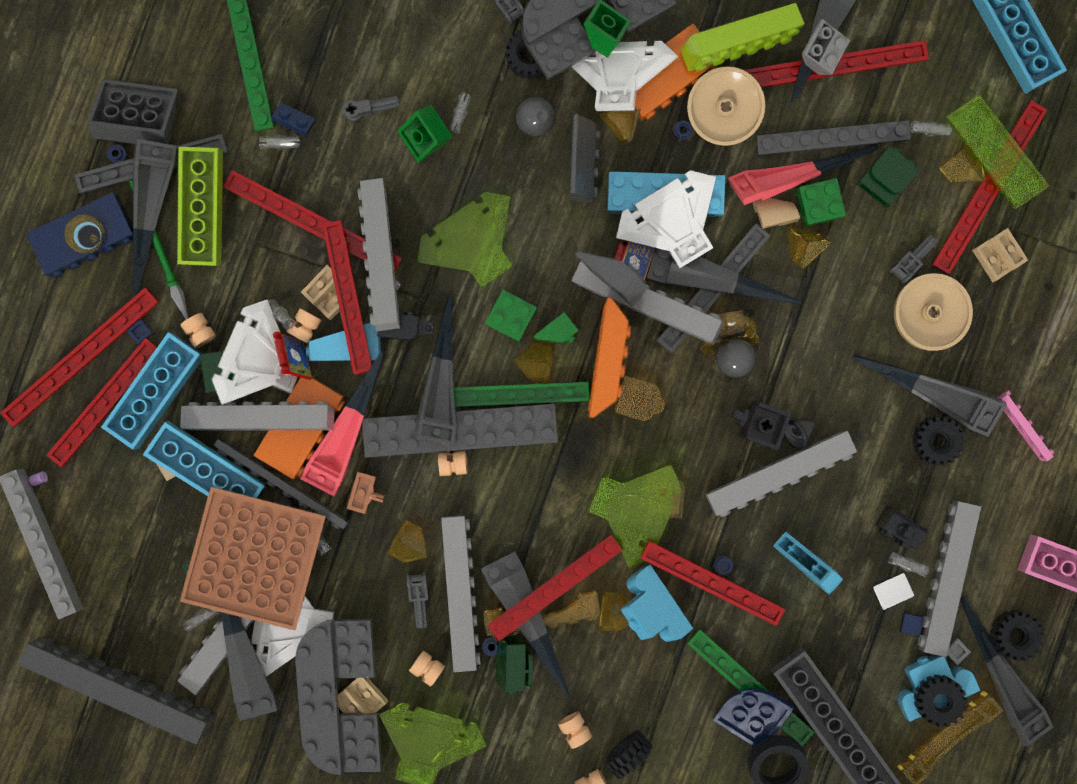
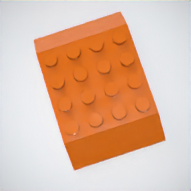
M608 297L603 306L587 416L593 418L613 404L617 397H621L622 385H619V380L624 377L625 372L622 360L627 357L628 346L625 345V341L630 337L631 326H628L627 318L613 299Z

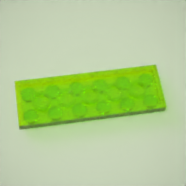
M980 94L946 117V120L1015 210L1049 187V184Z

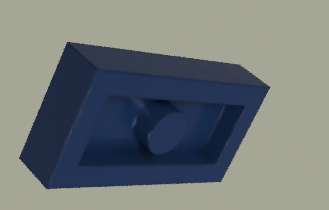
M282 102L272 115V121L304 136L308 135L315 124V118Z

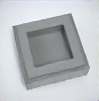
M955 637L950 642L947 656L958 665L971 651Z

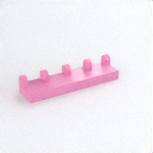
M1007 390L998 396L997 399L1005 401L1007 404L1004 412L1040 461H1048L1053 458V449L1048 450L1042 441L1044 437L1042 435L1038 436L1031 427L1033 423L1031 419L1026 420L1020 412V404L1015 405L1009 397L1011 392Z

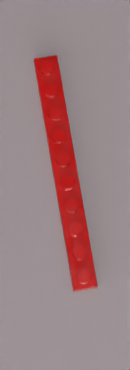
M926 40L845 53L842 55L832 75H818L812 71L807 81L927 61L929 57ZM802 61L744 71L752 75L761 88L796 83Z
M1032 100L1028 102L931 266L946 275L951 273L1039 126L1047 109Z
M233 170L231 171L223 186L225 189L325 240L322 224L330 223L331 221ZM343 228L348 252L362 260L368 259L367 253H364L363 241H366V239ZM393 254L394 271L396 273L402 258Z
M144 288L1 411V415L12 427H16L160 302L148 288Z

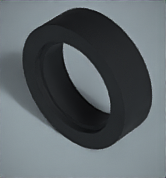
M775 735L762 739L751 749L748 756V769L754 784H802L808 775L809 765L803 748L796 740L787 736ZM785 752L796 758L794 768L782 777L771 778L760 772L763 760L771 754Z

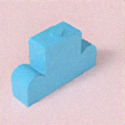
M786 531L773 545L827 594L830 595L843 580L831 567Z
M651 565L641 567L628 578L627 588L631 593L636 594V597L624 605L621 611L628 620L630 628L636 632L641 640L652 638L659 633L664 641L671 642L683 638L693 629Z
M933 654L929 657L922 656L917 659V662L904 668L913 690L904 689L900 691L897 700L904 717L910 722L921 717L914 705V702H916L914 694L918 693L915 690L916 687L920 688L922 686L920 682L922 680L926 682V677L928 676L934 678V675H944L953 679L962 686V690L966 692L965 697L980 691V688L972 672L962 666L954 667L950 671L945 657ZM939 694L934 699V705L939 709L948 704V697L945 694Z

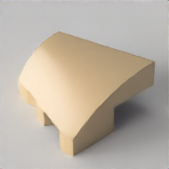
M768 198L764 201L759 199L752 202L755 213H758L762 229L794 223L800 219L799 212L793 202Z

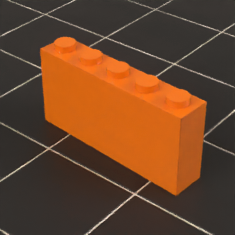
M694 23L665 43L678 58L637 90L634 112L641 121L645 118L647 120L652 118L658 108L662 107L664 109L672 103V98L676 95L678 98L688 91L687 87L690 85L694 86L700 77L718 68L711 64L698 72L696 69L688 71L680 50L691 35L700 33Z
M314 377L311 380L300 378L286 401L291 402V405H297V402H309V405H316L318 401L328 402V405L334 407V415L337 411L340 412L346 403L343 401L345 396ZM269 430L253 456L288 477L296 479L302 476L305 469L304 465L315 453L314 448L316 445H320L325 438V430Z

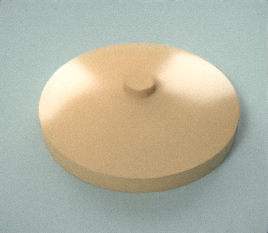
M720 67L713 69L700 77L690 92L687 105L689 120L694 130L710 143L724 146L740 143L753 135L763 120L765 97L762 88L752 75L739 68Z
M937 273L925 274L909 281L899 292L894 304V321L901 336L914 347L927 351L943 350L957 344L968 332L973 317L972 302L966 289L955 279Z

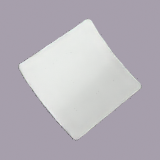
M904 573L873 587L883 610L914 596Z

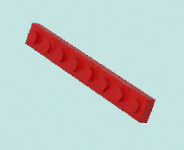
M341 220L322 224L353 375L367 373L372 366L343 224Z
M145 338L47 453V456L60 467L66 465L121 400L156 350L157 346L152 341Z
M610 535L487 626L495 638L500 641L623 551L614 537Z
M648 540L640 555L641 559L777 626L786 610L783 606Z

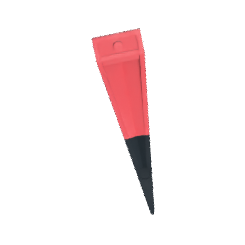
M878 144L800 164L746 170L728 177V181L744 205L759 199L764 201L878 149Z
M384 351L380 352L335 421L334 430H329L308 461L300 478L332 496L337 494L346 476Z

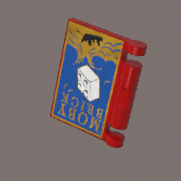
M627 241V246L619 244L614 260L622 261L626 265L628 263L632 264L645 280L656 248Z
M278 331L274 332L273 338L276 339L274 343L279 365L283 367L281 368V373L311 380L312 374L306 356L304 341L280 334Z

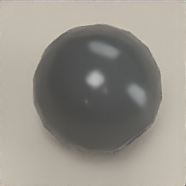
M538 96L529 97L522 101L517 108L516 123L519 129L529 136H542L549 132L554 125L555 111L552 105L544 98Z
M732 338L720 345L716 353V363L725 375L733 378L743 377L752 371L756 363V353L753 346L746 340Z

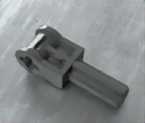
M495 0L497 8L510 26L513 24V21L524 15L525 10L518 0Z
M397 96L374 101L369 99L358 102L349 100L343 105V112L350 121H357L361 117L374 115L373 112L397 108L400 104ZM352 107L355 108L354 114L350 113Z
M929 235L912 253L910 251L906 252L891 267L889 272L894 273L901 280L900 283L902 285L905 284L923 265L921 260L937 244L936 238Z
M427 572L416 575L407 573L409 602H414L416 627L425 628L427 627L425 600H429Z

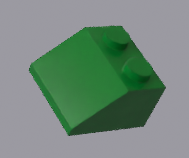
M602 0L597 1L584 26L591 47L608 58L619 43L631 20Z
M432 105L417 110L397 130V133L418 163L442 148L453 137Z
M564 312L534 335V339L540 342L557 344L567 342L570 344L578 337L576 333L579 330Z

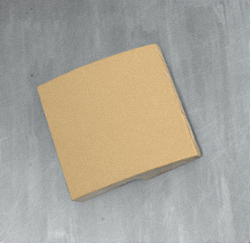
M1008 228L972 250L992 282L997 281L1028 261Z
M326 265L301 293L329 320H332L340 312L332 270L331 267Z
M356 678L338 694V705L343 713H376L388 702V699L369 678Z

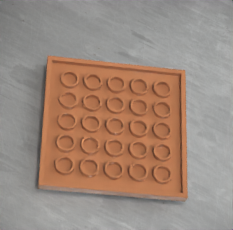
M211 487L180 602L296 630L326 516Z

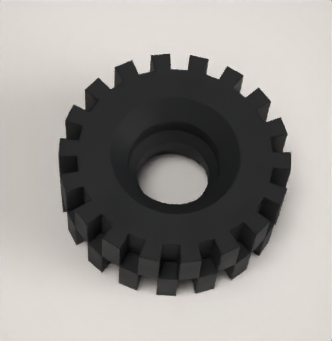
M517 30L514 36L511 35L510 41L506 44L508 66L515 75L519 74L520 78L528 77V79H532V77H536L537 79L543 72L535 59L527 61L523 58L522 52L527 46L523 40L522 31Z
M946 417L927 418L926 421H922L920 423L921 426L915 429L917 431L916 434H913L915 442L912 443L913 447L917 449L915 450L916 454H919V458L930 464L948 465V463L955 462L954 459L961 456L959 454L960 451L964 452L965 447H962L963 443H966V439L962 437L965 433L960 431L961 426L955 424L956 421ZM937 433L945 437V444L941 448H935L931 443L933 435Z
M1015 610L1004 612V616L999 615L997 617L999 621H994L992 624L995 626V630L991 629L990 633L994 634V637L990 638L992 642H995L993 646L999 650L998 653L1016 661H1027L1028 657H1036L1034 652L1040 653L1041 649L1038 647L1039 645L1044 646L1041 638H1045V634L1041 633V630H1044L1043 626L1038 625L1040 621L1031 614ZM1014 628H1020L1023 632V637L1018 643H1014L1011 640V632Z
M934 675V678L931 676L926 677L927 681L922 680L920 682L922 686L920 688L917 686L915 689L918 692L914 694V699L916 700L914 705L918 709L917 712L934 726L943 727L945 725L950 727L952 722L957 724V718L960 717L962 719L964 717L961 714L962 711H967L965 703L968 704V699L965 698L966 692L962 690L960 684L947 676ZM939 694H945L948 697V704L942 709L934 705V699Z
M636 730L620 741L613 748V751H610L609 756L605 758L604 764L617 779L623 778L629 772L634 771L647 758L646 756L650 754L653 745L640 730Z

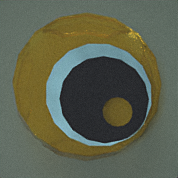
M78 215L72 218L66 225L64 232L65 241L68 246L74 251L83 254L93 253L98 250L105 238V231L101 222L88 215Z

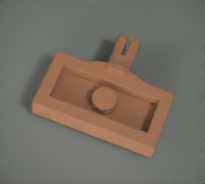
M357 472L347 509L366 514L368 505L372 500L383 503L385 495L374 492L376 476Z

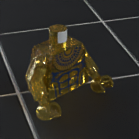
M742 310L716 314L721 317L720 320L723 322L716 342L749 336L748 342L751 345L756 343L759 345V348L761 347L755 321L752 317L743 315ZM703 341L704 345L701 346L703 356L706 358V353L710 352L713 357L715 352L712 345Z

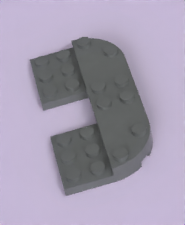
M598 0L529 1L522 19V36L525 45L547 80L596 53V50L591 47L588 35L577 17L592 9ZM607 0L612 8L631 20L626 29L627 33L637 29L677 4L675 0Z
M372 618L334 619L321 622L303 636L295 656L301 740L304 751L314 765L331 774L342 775L343 772H381L383 766L379 713H339L337 678H374L376 676Z

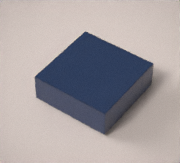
M142 318L126 330L138 345L145 338H149L154 334Z
M903 613L899 631L920 637L924 618Z

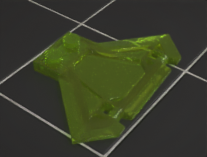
M484 192L480 195L483 200L482 202L476 204L473 200L433 228L436 232L435 235L429 237L426 233L421 237L417 262L469 271L481 288L513 266L502 251L511 196ZM488 207L490 211L483 214L482 210ZM439 240H442L443 244H441L439 247H436L435 243H437Z
M672 465L625 483H619L603 476L588 512L608 521L617 543L623 550L621 552L629 568L645 562V560L640 558V555L648 540L659 544L676 503L671 497L673 493L679 494L682 488ZM661 488L666 490L664 495L659 494ZM640 540L645 541L643 547L638 545Z
M401 703L379 714L401 758L394 775L395 779L410 784H433L440 769L487 746L477 724L470 722L468 727L462 726L463 720L420 707H416L413 712L408 710L409 704ZM405 718L411 719L410 722L405 721ZM459 733L464 734V737L458 736Z

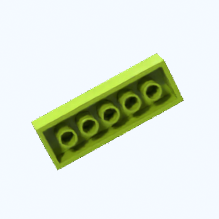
M793 3L693 34L680 51L688 71L696 69L698 72L711 64L717 66L722 64L724 60L730 59L733 61L746 53L752 55L762 48L768 50L778 43L782 45L792 41L793 36L799 33V30L804 25V21L797 4Z
M179 147L177 264L221 265L223 149Z

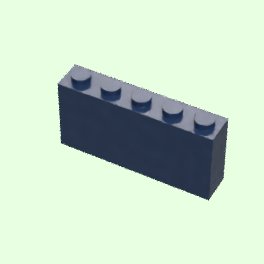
M112 192L29 231L26 235L44 274L56 278L62 276L64 271L68 269L79 268L82 266V262L96 260L99 258V254L115 251L116 246L132 243L133 225L119 195ZM91 222L100 229L101 240L96 247L83 249L75 243L74 231L81 223ZM91 235L90 241L96 242L97 236Z

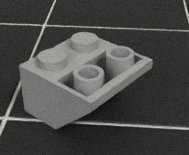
M820 19L802 52L805 65L818 75H832L850 40L826 21Z

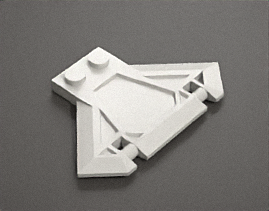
M647 41L619 42L608 58L596 51V53L573 65L572 68L597 91L596 111L634 110L637 90L677 59L678 56L662 41H655L654 46H647Z
M689 171L685 174L687 180L681 183L677 178L635 204L637 208L635 212L630 213L629 209L622 212L616 238L669 251L679 268L708 252L713 246L705 235L703 228L716 177ZM692 186L694 191L688 194L686 189ZM642 216L644 221L637 224L635 220Z
M268 300L244 307L240 313L245 316L244 322L237 321L218 364V367L223 369L221 375L214 374L212 378L221 404L228 403L269 386L290 394L298 378L281 373V368L283 367L279 365L274 343L276 339L273 338V333L280 331ZM252 321L256 322L254 328L250 326ZM230 373L234 374L232 380L228 379Z
M305 596L296 630L255 621L251 643L257 645L255 653L266 676L295 657L297 647L303 636L317 624L333 620L334 612L315 609ZM264 646L268 647V653L263 652Z

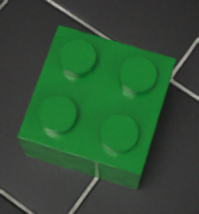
M837 178L801 186L795 190L804 227L842 219L846 216Z
M502 290L485 325L520 342L537 307Z

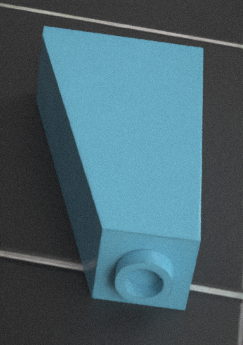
M368 323L364 324L371 361H375L381 352V338L377 336L375 326ZM342 331L309 341V346H306V356L309 357V361H351L345 332Z

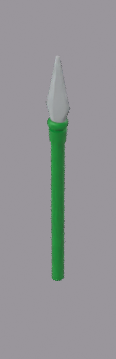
M130 180L129 184L133 191V180ZM155 229L152 242L165 272L171 297L187 320L188 314L184 292L179 287V282L174 272H172Z

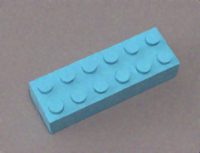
M972 0L1025 94L1067 71L1028 0Z
M609 172L607 213L622 214L627 209H629L630 213H633L637 210L636 203L677 178L682 183L687 180L685 174ZM711 175L715 176L716 180L706 217H722L724 215L725 175ZM692 186L686 189L688 194L694 191Z
M168 332L101 428L132 450L140 449L200 364V354L203 353L175 333Z
M170 421L164 422L143 453L145 457L206 496L209 495L211 487H216L257 498L266 485L265 482Z

